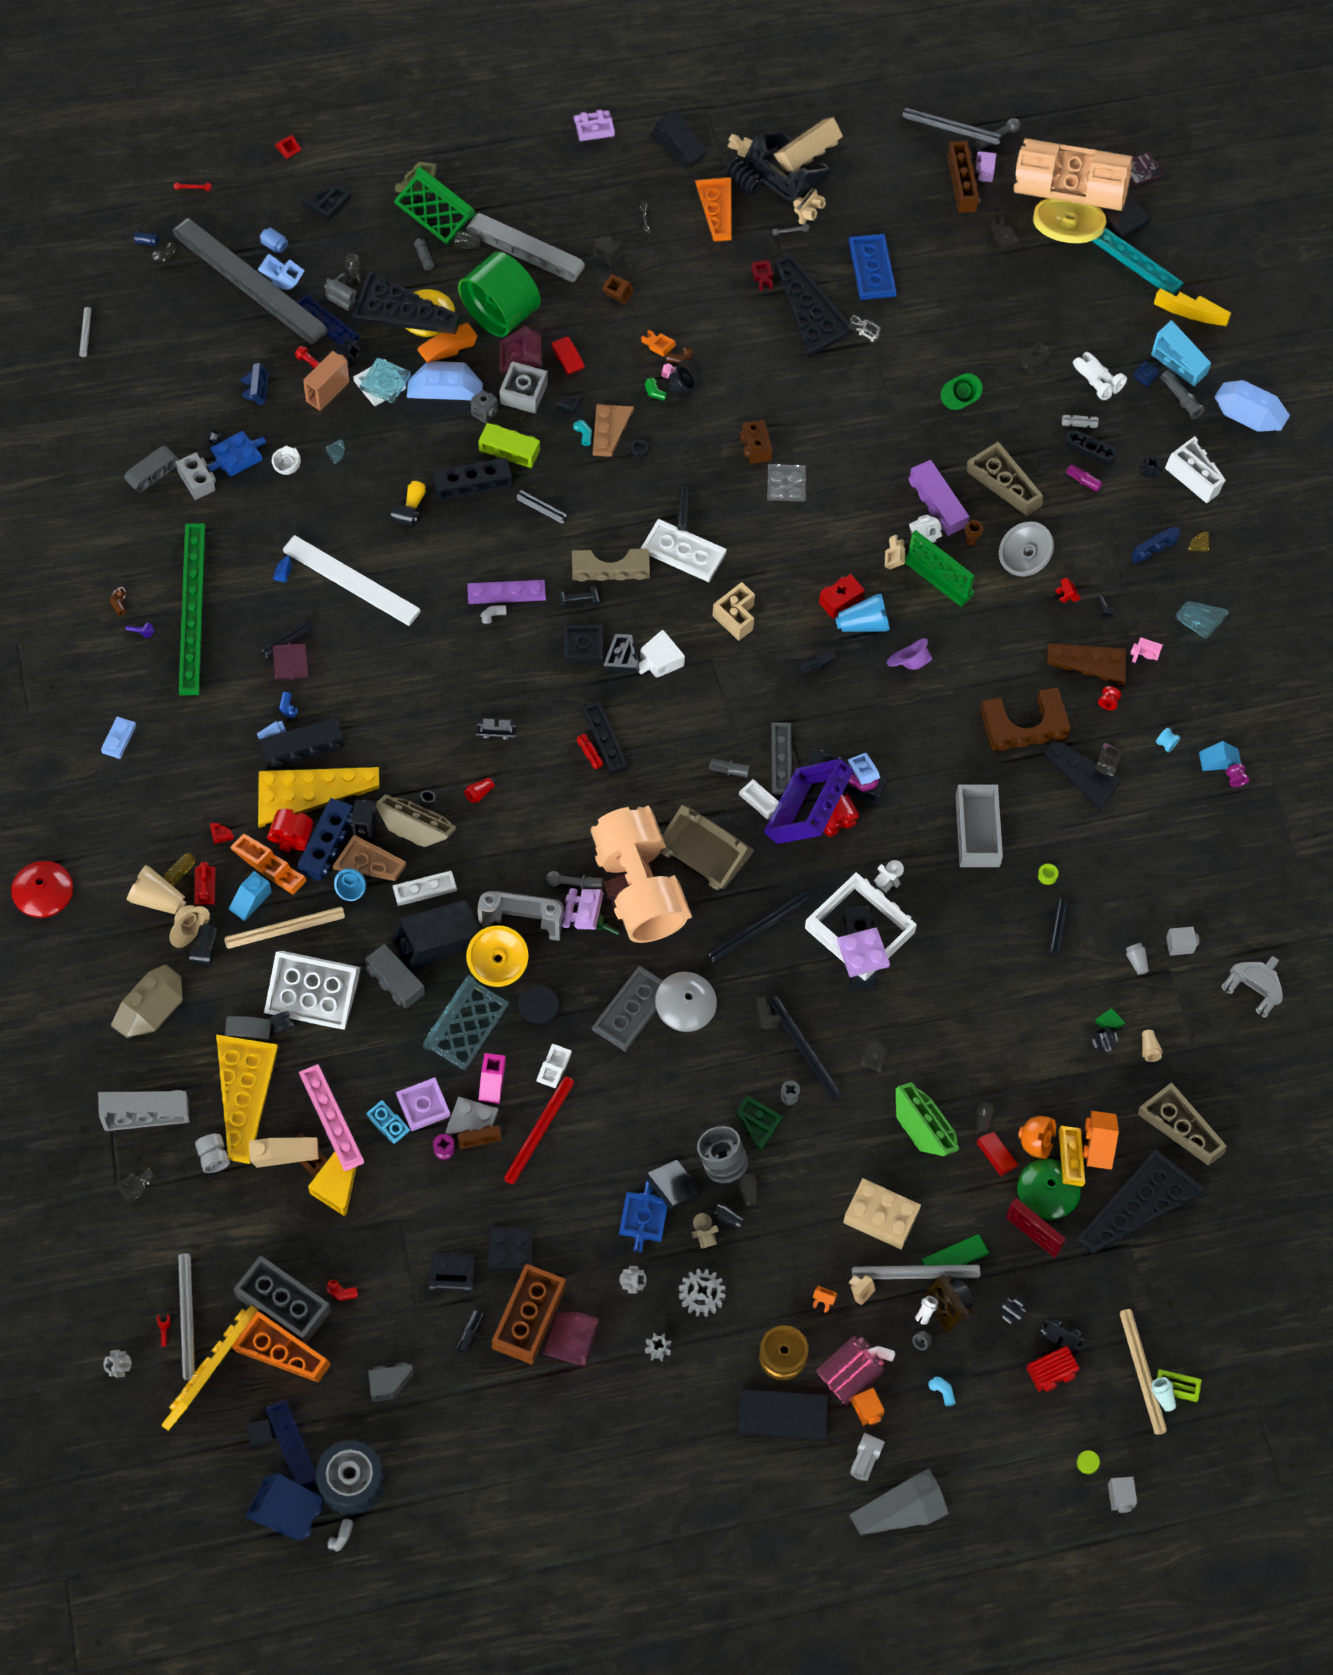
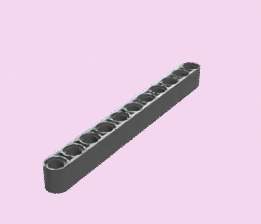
M186 218L173 229V233L179 241L307 342L315 344L327 333V329L322 322L192 220Z

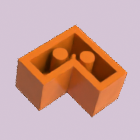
M1091 1111V1116L1086 1118L1085 1130H1087L1086 1139H1089L1088 1146L1084 1145L1083 1158H1086L1087 1166L1112 1170L1119 1133L1117 1115Z

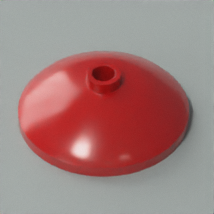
M38 861L25 866L18 872L12 883L11 894L16 907L21 912L31 917L44 918L59 913L68 905L73 894V882L68 871L61 865L50 861ZM39 881H43V884L37 885Z

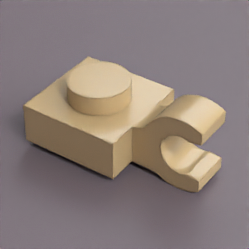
M731 134L728 147L738 150L737 155L745 157L753 140L744 138L742 141L737 135Z
M897 535L889 538L890 549L885 550V567L889 570L905 564L904 540H897Z

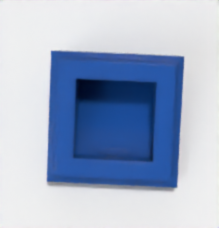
M286 556L278 563L273 580L286 583L292 568L290 556Z

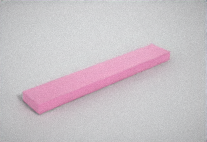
M319 1064L300 1071V1077L344 1172L364 1164L361 1153Z

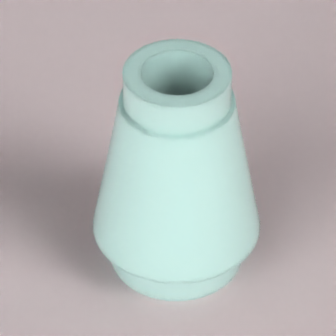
M1165 1377L1154 1380L1151 1391L1165 1411L1175 1409L1176 1404L1172 1382L1168 1381Z

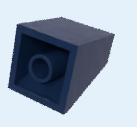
M276 1473L264 1477L245 1517L295 1540H302L310 1535L313 1528L311 1524L314 1517H318L322 1511L323 1505L321 1503L324 1498Z

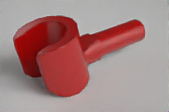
M168 1314L166 1322H161L160 1315L157 1316L158 1327L161 1329L162 1347L167 1346V1329L171 1326Z

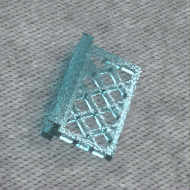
M467 975L424 1040L422 1046L429 1051L430 1049L463 1070L467 1069L509 1004L506 1000L475 982V978ZM477 989L483 994L484 1000L473 1001L471 995L473 990ZM496 1001L502 1005L499 1011L490 1012L488 1003ZM485 1003L487 1013L476 1015L474 1005ZM471 1006L473 1016L462 1018L460 1010L463 1007ZM488 1017L489 1027L480 1029L477 1019ZM474 1020L476 1030L465 1032L463 1022ZM460 1022L462 1033L451 1035L450 1025ZM478 1034V1044L469 1045L466 1035ZM463 1036L465 1046L454 1048L452 1038ZM449 1039L451 1049L442 1050L437 1046L441 1040ZM467 1050V1061L463 1063L458 1060L456 1052Z

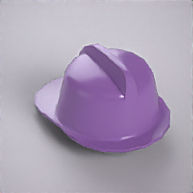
M925 638L920 639L894 653L887 660L888 666L902 664L911 670L923 667L932 659L926 648L928 640Z

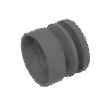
M726 1126L714 1127L707 1130L700 1137L697 1143V1151L711 1180L718 1183H730L739 1179L748 1168V1157L738 1133L733 1128Z

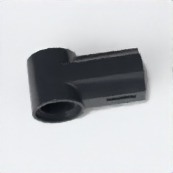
M208 924L199 925L195 945L191 947L189 962L191 964L212 965L217 928Z

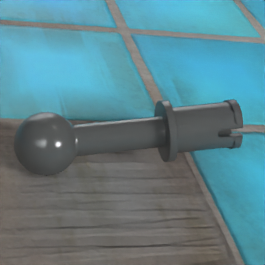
M1011 118L1007 121L1006 126L995 131V133L1003 136L1008 132H1017L1020 129V121L1016 118ZM980 139L974 142L975 148L978 151L991 144L994 145V143Z
M551 871L546 876V882L551 887L567 884L581 886V890L601 889L603 891L604 888L603 878L587 877L585 874L582 878L561 876L559 872Z

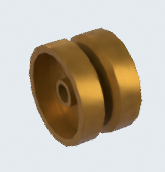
M781 1325L768 1331L761 1341L759 1361L765 1373L776 1380L786 1381L795 1378L802 1372L808 1356V1344L805 1336L792 1326Z

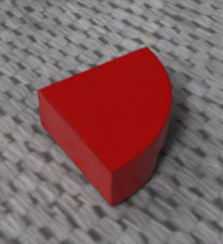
M210 823L214 844L234 840L229 828L219 823Z

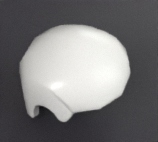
M284 446L273 454V467L280 474L289 475L295 473L300 467L301 458L296 448Z

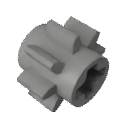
M629 1266V1269H624L620 1275L622 1289H628V1293H637L638 1290H643V1287L646 1285L647 1279L644 1270H638V1266Z
M653 1333L651 1340L646 1339V1344L650 1347L645 1348V1353L651 1354V1360L659 1358L663 1361L665 1354L670 1355V1350L667 1347L671 1346V1341L665 1340V1334L657 1336ZM658 1344L662 1345V1348L659 1347L658 1350L654 1349V1346L657 1347Z
M110 1351L111 1356H107L104 1360L105 1371L109 1373V1376H115L116 1378L125 1377V1371H130L131 1358L126 1354V1351Z

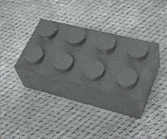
M261 1255L233 1289L236 1298L249 1307L250 1305L254 1306L261 1314L304 1344L309 1341L331 1313L328 1302Z

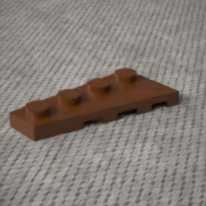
M1048 643L1047 664L1070 671L1074 669L1081 671L1084 675L1089 676L1091 674L1101 677V680H1112L1118 682L1119 685L1125 686V648Z

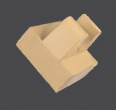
M867 1275L863 1279L854 1276L849 1281V1284L852 1285L850 1288L854 1299L860 1305L875 1291L873 1280Z

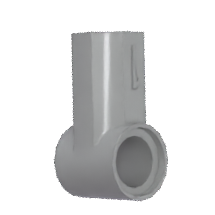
M864 1433L850 1474L857 1479L867 1481L875 1460L879 1458L885 1441Z

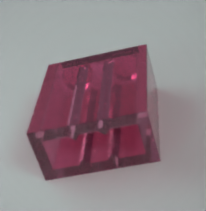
M855 1335L815 1370L845 1405L852 1402L853 1396L862 1393L886 1371L882 1367L885 1364L884 1361L877 1354L873 1356L868 1351L870 1348L869 1344L862 1337L858 1339Z

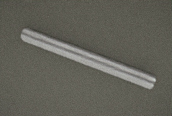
M180 1254L178 1260L182 1370L184 1380H191L195 1373L191 1257L189 1254Z
M980 1266L852 1267V1278L856 1276L863 1279L865 1275L871 1279L938 1278L942 1275H945V1277L951 1276L952 1278H979Z

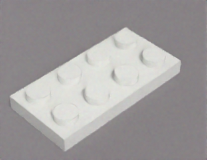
M660 519L657 520L641 549H649V556L707 582H710L727 551V549L687 531H679L677 527Z

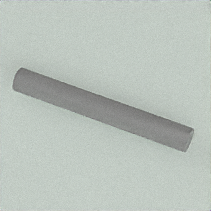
M90 307L84 308L79 353L81 357L87 356L92 310Z

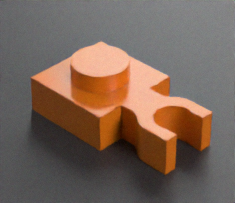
M648 330V338L645 336L641 337L642 343L649 345L650 350L663 357L675 347V340L661 333L655 336L652 331Z

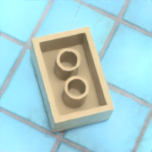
M862 1178L845 1214L843 1223L902 1250L921 1205Z

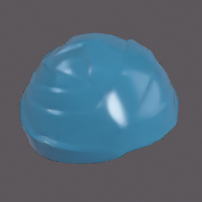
M353 868L342 869L336 874L334 879L335 891L344 900H357L365 893L366 880L359 871Z

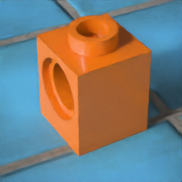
M874 1388L853 1396L852 1404L863 1426L868 1423L870 1426L875 1425L882 1420L881 1418L885 1411Z

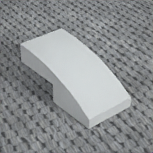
M552 1044L536 1081L556 1089L572 1051Z

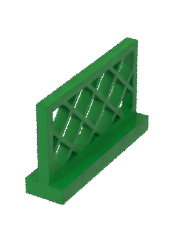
M419 166L415 171L416 175L394 200V203L448 245L470 218L473 219L477 213L471 206ZM417 181L421 182L423 190L414 192L413 186ZM435 193L436 201L427 202L426 194ZM423 194L424 203L414 204V196ZM411 196V205L400 203L404 197ZM439 204H449V211L440 213ZM436 205L437 213L428 214L427 206ZM424 207V215L416 216L415 208ZM454 214L464 216L460 222L453 223ZM450 215V224L441 225L440 216ZM437 217L438 225L429 226L428 218ZM450 228L451 233L445 239L441 234V229Z
M915 530L911 536L909 553L905 556V564L962 607L974 596L975 591L972 590L975 575Z

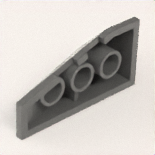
M927 1469L851 1513L849 1516L859 1534L864 1535L896 1528L903 1529L909 1528V1526L929 1525L948 1515L949 1512L938 1483L930 1469Z

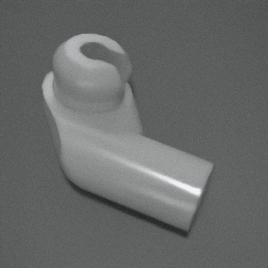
M506 605L488 607L481 613L482 623H491L492 616L506 615Z
M349 1519L342 1521L338 1538L331 1537L329 1539V1549L339 1551L343 1548L350 1537L353 1521Z

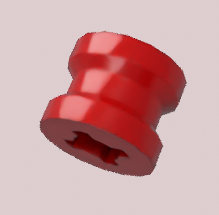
M1104 687L1102 691L1103 696L1099 698L1098 704L1106 710H1115L1118 706L1117 701L1120 700L1122 694L1114 687Z

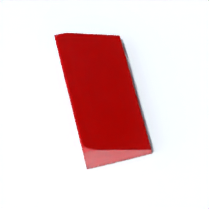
M995 1132L978 1138L977 1145L1000 1176L1005 1175L1018 1166Z

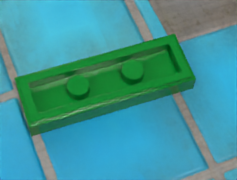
M977 1234L923 1258L921 1262L923 1266L966 1265L988 1255L989 1252L980 1235Z

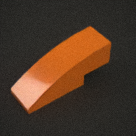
M468 323L458 326L456 334L441 333L418 347V351L427 363L456 356L459 350L474 346L478 335Z

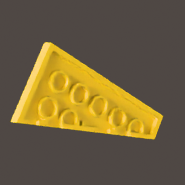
M216 1035L228 1158L230 1161L250 1164L249 1141L256 1140L278 1045Z
M250 1305L246 1311L242 1309L235 1318L237 1324L229 1326L223 1334L226 1337L223 1342L219 1340L212 1349L214 1355L211 1358L207 1357L196 1370L191 1380L169 1407L172 1411L161 1426L167 1430L172 1427L258 1309Z

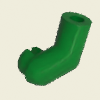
M647 379L645 381V388L648 395L665 401L668 392L658 389L656 379Z

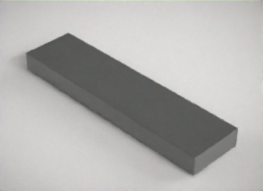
M771 722L772 796H782L792 777L791 723Z

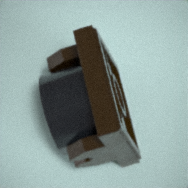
M945 1275L938 1277L924 1295V1298L932 1296L938 1301V1308L933 1312L946 1332L952 1330L956 1324L963 1322L973 1313L971 1309L973 1307V1298L969 1288L960 1280L953 1281L951 1276L945 1277Z

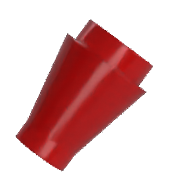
M486 778L485 780L468 785L467 789L464 790L467 800L471 803L480 802L495 787L494 782L490 778Z

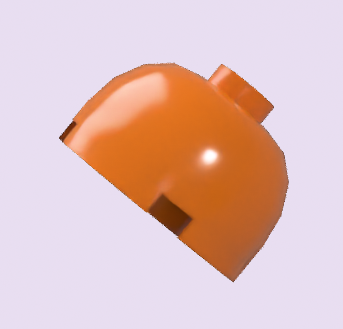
M1046 1116L1030 1118L1019 1130V1138L1021 1139L1023 1149L1029 1155L1036 1158L1046 1159L1050 1155L1054 1145L1050 1144L1051 1137H1056L1055 1120Z

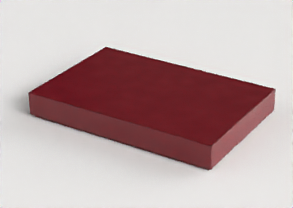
M1015 1198L1011 1202L1006 1219L1052 1257L1056 1258L1061 1252L1066 1239Z

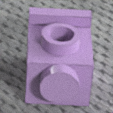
M978 151L975 171L979 173L978 180L992 182L996 153Z

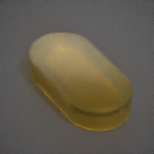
M190 852L184 854L166 872L163 878L174 886L193 867L196 857Z

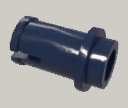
M136 231L134 242L154 247L158 245L159 236L154 232L148 234Z

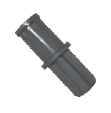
M711 759L709 769L727 773V776L732 774L747 778L749 765L732 763V760L727 762Z

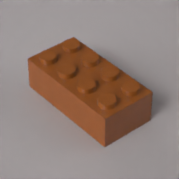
M525 1264L492 1339V1349L533 1365L565 1291L566 1279Z

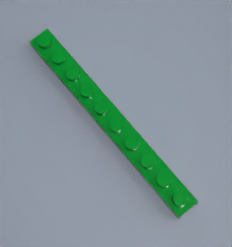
M205 523L185 524L179 695H199Z

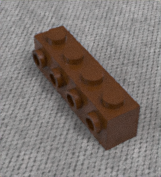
M967 141L949 142L947 158L958 213L976 212L977 204H980V194L977 192V179L974 177L975 169L971 162V150L968 148Z

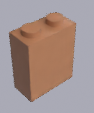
M334 351L303 380L306 402L319 411L350 382L346 358Z

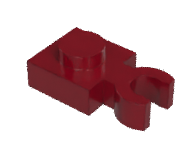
M769 260L751 263L754 281H759V290L763 291V285H768L769 289L772 290L773 281L771 279H773V273Z

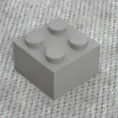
M511 362L500 389V404L536 414L547 387V371Z

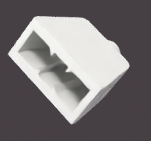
M664 630L660 631L641 648L640 658L642 661L639 662V673L643 674L650 670L655 677H660L684 666L685 656Z

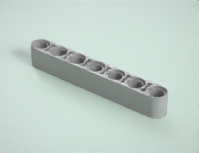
M477 213L467 226V232L474 238L568 281H576L585 267L581 259L483 214Z

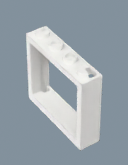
M857 873L806 919L805 929L843 962L844 960L837 943L838 937L824 926L821 921L854 889L904 931L885 949L888 958L915 933L917 925L911 920V916L905 915L900 911L896 903L886 899L881 890L875 889L870 885L867 878L863 879ZM875 971L859 976L866 981Z

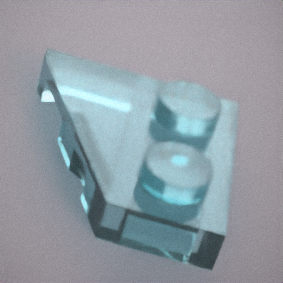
M1187 601L1176 613L1175 618L1207 639L1225 619L1229 611Z

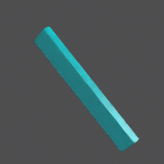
M1105 228L1101 236L1092 240V242L1157 288H1161L1174 295L1183 287L1181 280L1107 228Z

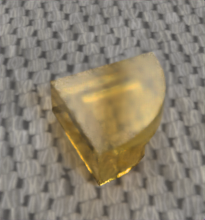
M1202 532L1194 537L1190 542L1189 550L1208 551L1209 532Z

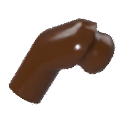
M684 347L683 352L679 355L668 353L666 362L679 364L684 359L690 360L693 357V349L691 347Z

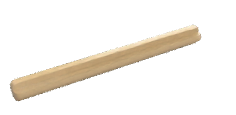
M337 907L225 937V944L227 948H233L336 921L345 917L342 907Z
M1131 1309L1122 1310L1120 1317L1154 1433L1160 1435L1166 1433L1167 1428L1159 1401L1151 1391L1153 1381Z

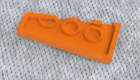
M731 177L695 180L713 241L732 240Z

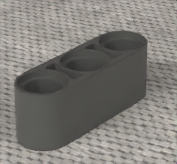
M162 446L129 469L124 479L136 492H142L176 467V461L179 458L167 446Z

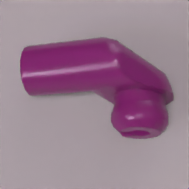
M853 774L848 781L849 784L861 791L871 790L879 782L876 779L871 783L861 785Z

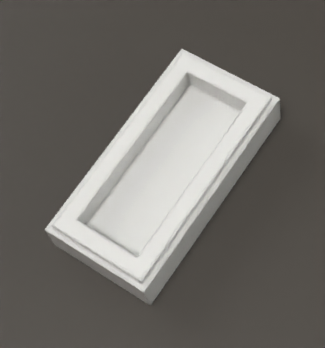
M751 780L739 791V795L767 820L772 816L779 803L777 799L755 780Z

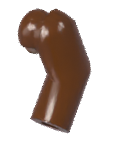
M117 587L110 598V604L118 616L126 613V609L122 604L126 594V590L123 587Z

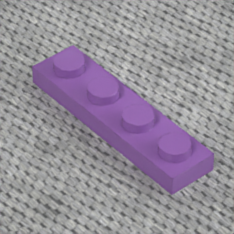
M545 580L467 584L468 604L546 600Z

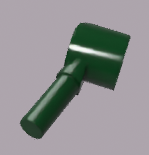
M599 914L596 929H605L618 936L620 931L604 923L605 916Z

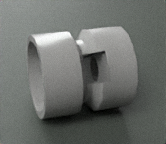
M220 1134L206 1135L195 1142L198 1155L201 1156V1165L204 1172H217L230 1164L228 1155L223 1150L225 1145Z

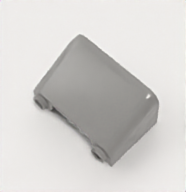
M489 891L481 895L478 904V922L482 930L490 927L494 922L501 923L502 914L542 919L541 929H546L549 932V939L560 941L564 905L561 901L500 891Z

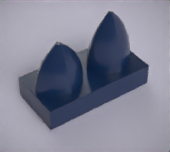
M261 363L253 364V371L246 374L240 380L244 384L251 385L242 396L248 400H255L258 405L266 404L269 376L268 371Z

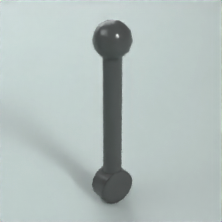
M803 224L802 227L780 230L775 228L772 232L776 236L779 233L800 230L807 232L809 231V225Z

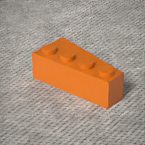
M259 1311L256 1312L231 1346L240 1354L315 1382H319L331 1366L327 1359Z

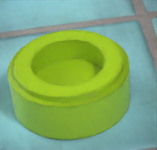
M1044 864L1038 871V879L1046 885L1055 883L1059 875L1058 869L1052 864Z
M1084 1451L1077 1459L1078 1469L1085 1474L1094 1473L1100 1464L1098 1455L1093 1451Z

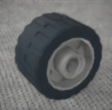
M356 1440L341 1441L326 1450L318 1461L316 1482L320 1495L324 1498L323 1501L332 1510L344 1515L361 1514L369 1508L371 1509L381 1498L380 1496L384 1491L385 1476L380 1457L372 1447Z

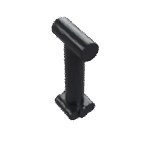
M590 586V592L564 595V592L560 591L559 602L561 608L565 607L566 603L586 600H592L594 606L600 605L597 586Z

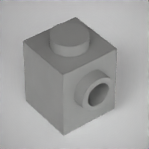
M1194 927L1169 929L1166 940L1170 956L1193 954L1196 947L1199 946V936L1195 934Z
M1111 1478L1108 1483L1111 1509L1118 1510L1119 1513L1132 1511L1137 1504L1134 1478Z

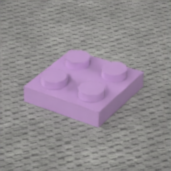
M877 927L837 938V943L850 977L889 967L890 962Z
M436 1078L396 1092L411 1132L451 1117Z

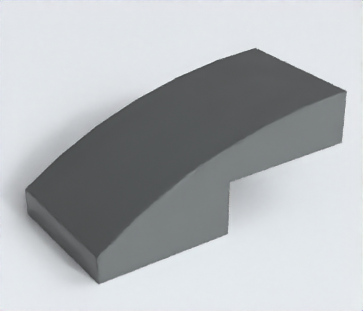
M227 1016L224 1036L267 1042L269 1040L271 1022L267 1019Z

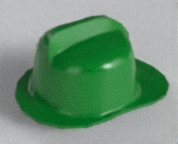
M966 373L960 375L943 386L941 390L942 402L949 409H962L979 399L982 394V383L973 374Z

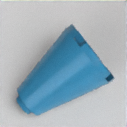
M882 593L876 594L839 612V617L835 618L837 628H842V632H886L890 630Z

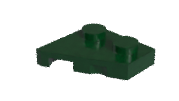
M748 1095L736 1111V1116L758 1150L762 1151L779 1126L783 1116Z

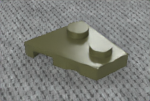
M419 161L413 170L405 175V179L400 184H396L395 191H403L416 175L415 171L419 166L435 178L437 164ZM417 181L413 186L414 192L423 190L421 182Z

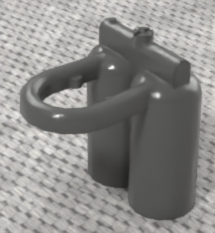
M341 273L333 280L327 278L324 288H326L325 295L328 300L347 311H351L356 303L354 300L356 290L345 285L348 278L347 274Z

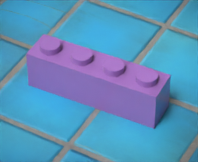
M929 460L911 468L909 482L912 487L917 489L920 499L927 504L930 514L940 521L941 530H944L948 536L964 529L969 521V515L933 462Z

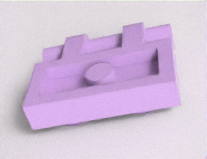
M596 110L595 113L589 114L583 112L580 115L574 116L579 141L615 136L609 110Z
M571 888L569 895L565 899L566 908L563 913L562 927L569 928L570 923L575 922L574 926L577 929H596L604 893L601 889H582L581 896H577L578 890ZM574 906H578L577 913H573Z

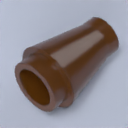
M972 520L965 525L964 530L968 545L974 546L983 533V526L979 521Z

